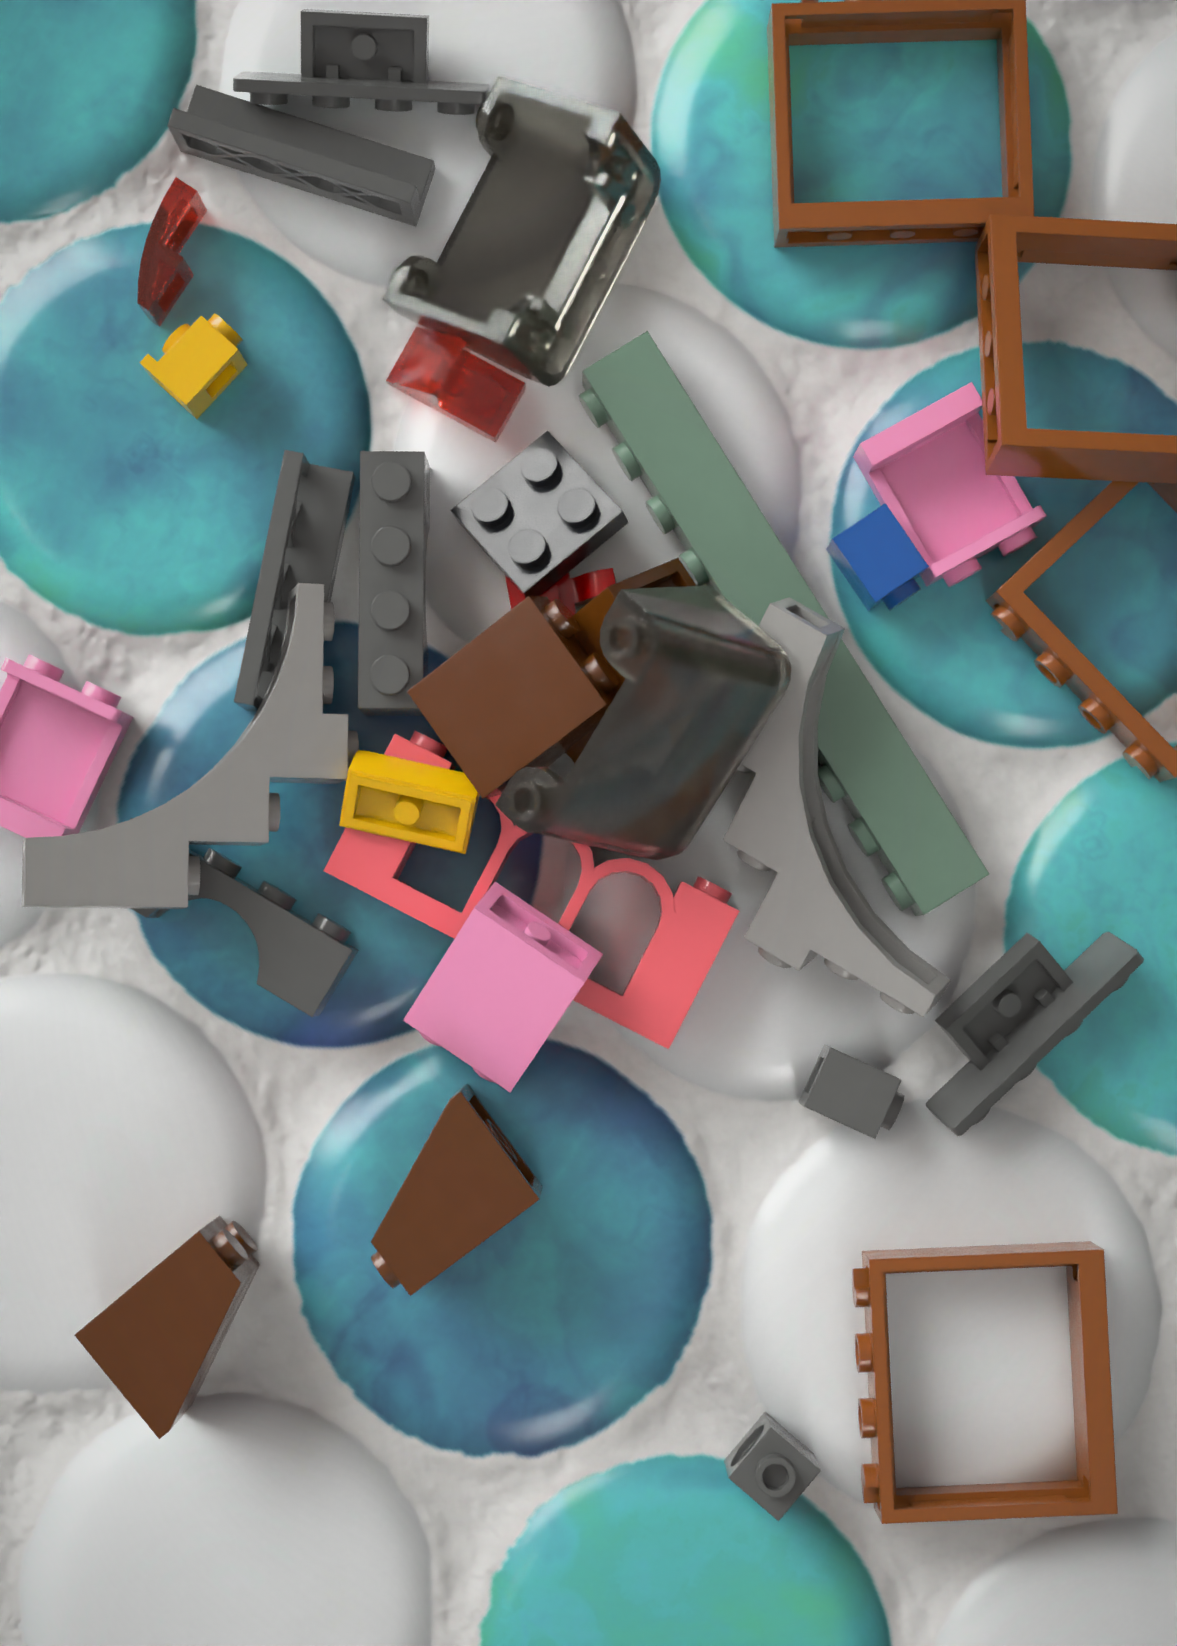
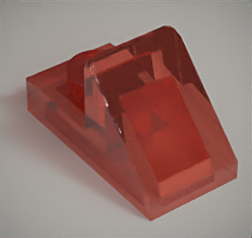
M417 326L386 379L387 384L495 443L526 390L525 382L471 354L468 341Z

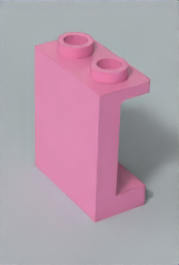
M972 382L860 443L853 456L880 505L887 504L929 566L921 575L926 586L943 578L947 586L951 587L981 570L982 567L977 559L992 550L999 548L1003 557L1024 547L1037 538L1032 528L1036 527L1046 517L1041 505L1032 508L1015 476L986 475L983 420L978 413L982 408V399Z
M28 655L23 666L6 658L1 670L7 672V678L0 690V826L25 838L77 834L80 832L133 716L116 709L122 697L86 681L82 691L79 692L60 683L59 681L64 670Z
M494 882L472 910L403 1021L418 1030L421 1036L431 1044L443 1047L470 1065L481 1078L496 1083L511 1093L601 959L603 953L497 882Z

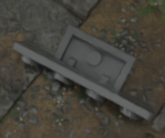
M303 9L301 11V74L243 71L233 77V91L250 93V103L283 105L288 103V95L312 96V105L315 107L348 108L350 107V98L375 99V109L402 112L411 111L413 101L437 102V112L452 115L474 114L475 104L484 105L487 103L490 85L428 81L429 15Z
M1105 932L1071 965L1063 970L1042 943L1029 933H1026L935 1020L967 1057L969 1062L926 1102V1107L956 1136L963 1135L972 1125L982 1121L989 1113L991 1107L1017 1082L1029 1076L1034 1071L1037 1063L1061 1040L1075 1032L1082 1024L1083 1019L1106 997L1121 988L1127 982L1129 976L1143 963L1144 958L1137 949L1112 933Z

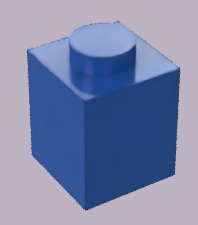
M886 503L832 538L826 548L868 611L881 602H884L890 611L916 594L921 588L915 580L929 567Z

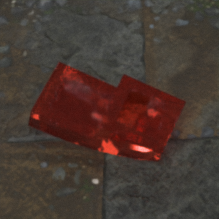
M178 178L174 179L155 214L146 238L138 277L137 303L148 319L159 327L194 276L185 259L179 253L207 212L198 191Z

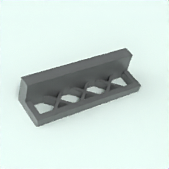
M199 85L195 86L187 112L173 108L167 125L181 152L415 227L417 226L436 169L434 160L259 104L250 103L249 101Z
M284 450L234 698L236 704L245 710L255 712L269 688L280 657L287 622L289 592L298 583L324 584V602H331L356 478L354 473L350 471L310 464L304 453Z

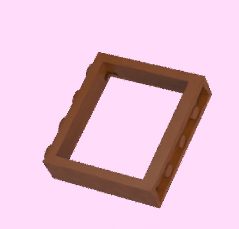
M801 0L800 3L771 4L767 25L774 248L978 242L990 214L1034 216L1026 0H844L839 2ZM967 40L997 41L1002 197L794 203L789 46Z
M990 214L975 247L986 475L1177 484V435L1027 428L1018 262L1177 270V224Z
M1111 481L1003 583L986 602L994 609L991 615L1003 627L1000 631L1016 642L1022 638L1038 655L1034 660L1038 670L1055 686L1061 688L1066 684L1082 701L1078 706L1082 716L1099 732L1105 734L1110 730L1126 747L1122 755L1131 767L1137 766L1149 780L1154 776L1159 782H1163L1177 777V745L1173 748L1024 593L1032 583L1139 483ZM1148 483L1177 513V484Z
M1091 1241L862 1251L863 1268L852 1269V1293L855 1308L864 1307L866 1333L855 1334V1357L858 1373H868L869 1398L858 1399V1421L861 1438H871L872 1464L861 1465V1485L864 1503H874V1509L881 1523L1118 1514L1104 1249ZM1066 1266L1077 1480L896 1488L886 1274Z

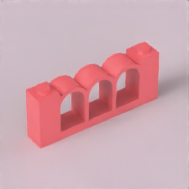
M414 731L410 740L394 734L384 755L455 770L456 768L453 763L444 759L448 750L446 746L417 731ZM503 794L487 798L495 805L500 814L501 833L498 843L462 912L398 880L416 843L345 828L323 871L454 939L474 907L494 882H496L510 853L521 840L532 834L548 832L562 836L574 846L580 857L582 872L579 883L558 923L568 931H570L588 894L598 881L611 874L618 873L640 876L653 887L657 894L661 914L657 928L623 994L621 995L587 978L573 1000L667 1049L670 1048L739 913V910L727 905L732 893L701 877H697L693 887L681 881L673 895L664 876L648 863L631 858L607 860L594 867L593 853L583 834L568 822L548 816L529 818L515 825L514 813Z

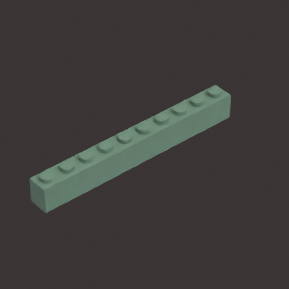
M646 331L582 371V386L585 391L578 395L583 408L597 428L605 423L619 443L612 448L618 464L630 481L638 477L643 481L652 496L651 499L645 502L650 515L663 534H667L671 530L675 532L686 550L679 555L681 563L698 588L707 583L720 604L713 608V611L732 640L734 641L740 637L748 648L769 604L788 597L829 619L649 332ZM841 639L826 676L818 719V762L821 765L818 767L820 786L833 803L842 799L855 819L847 825L861 851L867 857L874 853L879 857L889 873L881 881L899 910L903 911L910 907L915 916L925 915L988 876L989 872Z

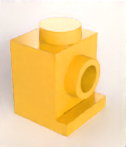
M215 313L208 321L203 316H200L191 326L186 323L178 327L164 343L162 348L164 355L158 362L149 354L139 362L149 376L196 419L203 414L248 365L237 348L243 339Z

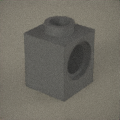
M824 1044L799 1099V1103L810 1110L875 1139L880 1127L890 1130L901 1110L904 1095L897 1092L901 1079Z
M766 1412L763 1413L724 1460L728 1478L777 1521L784 1516L821 1471L814 1453Z

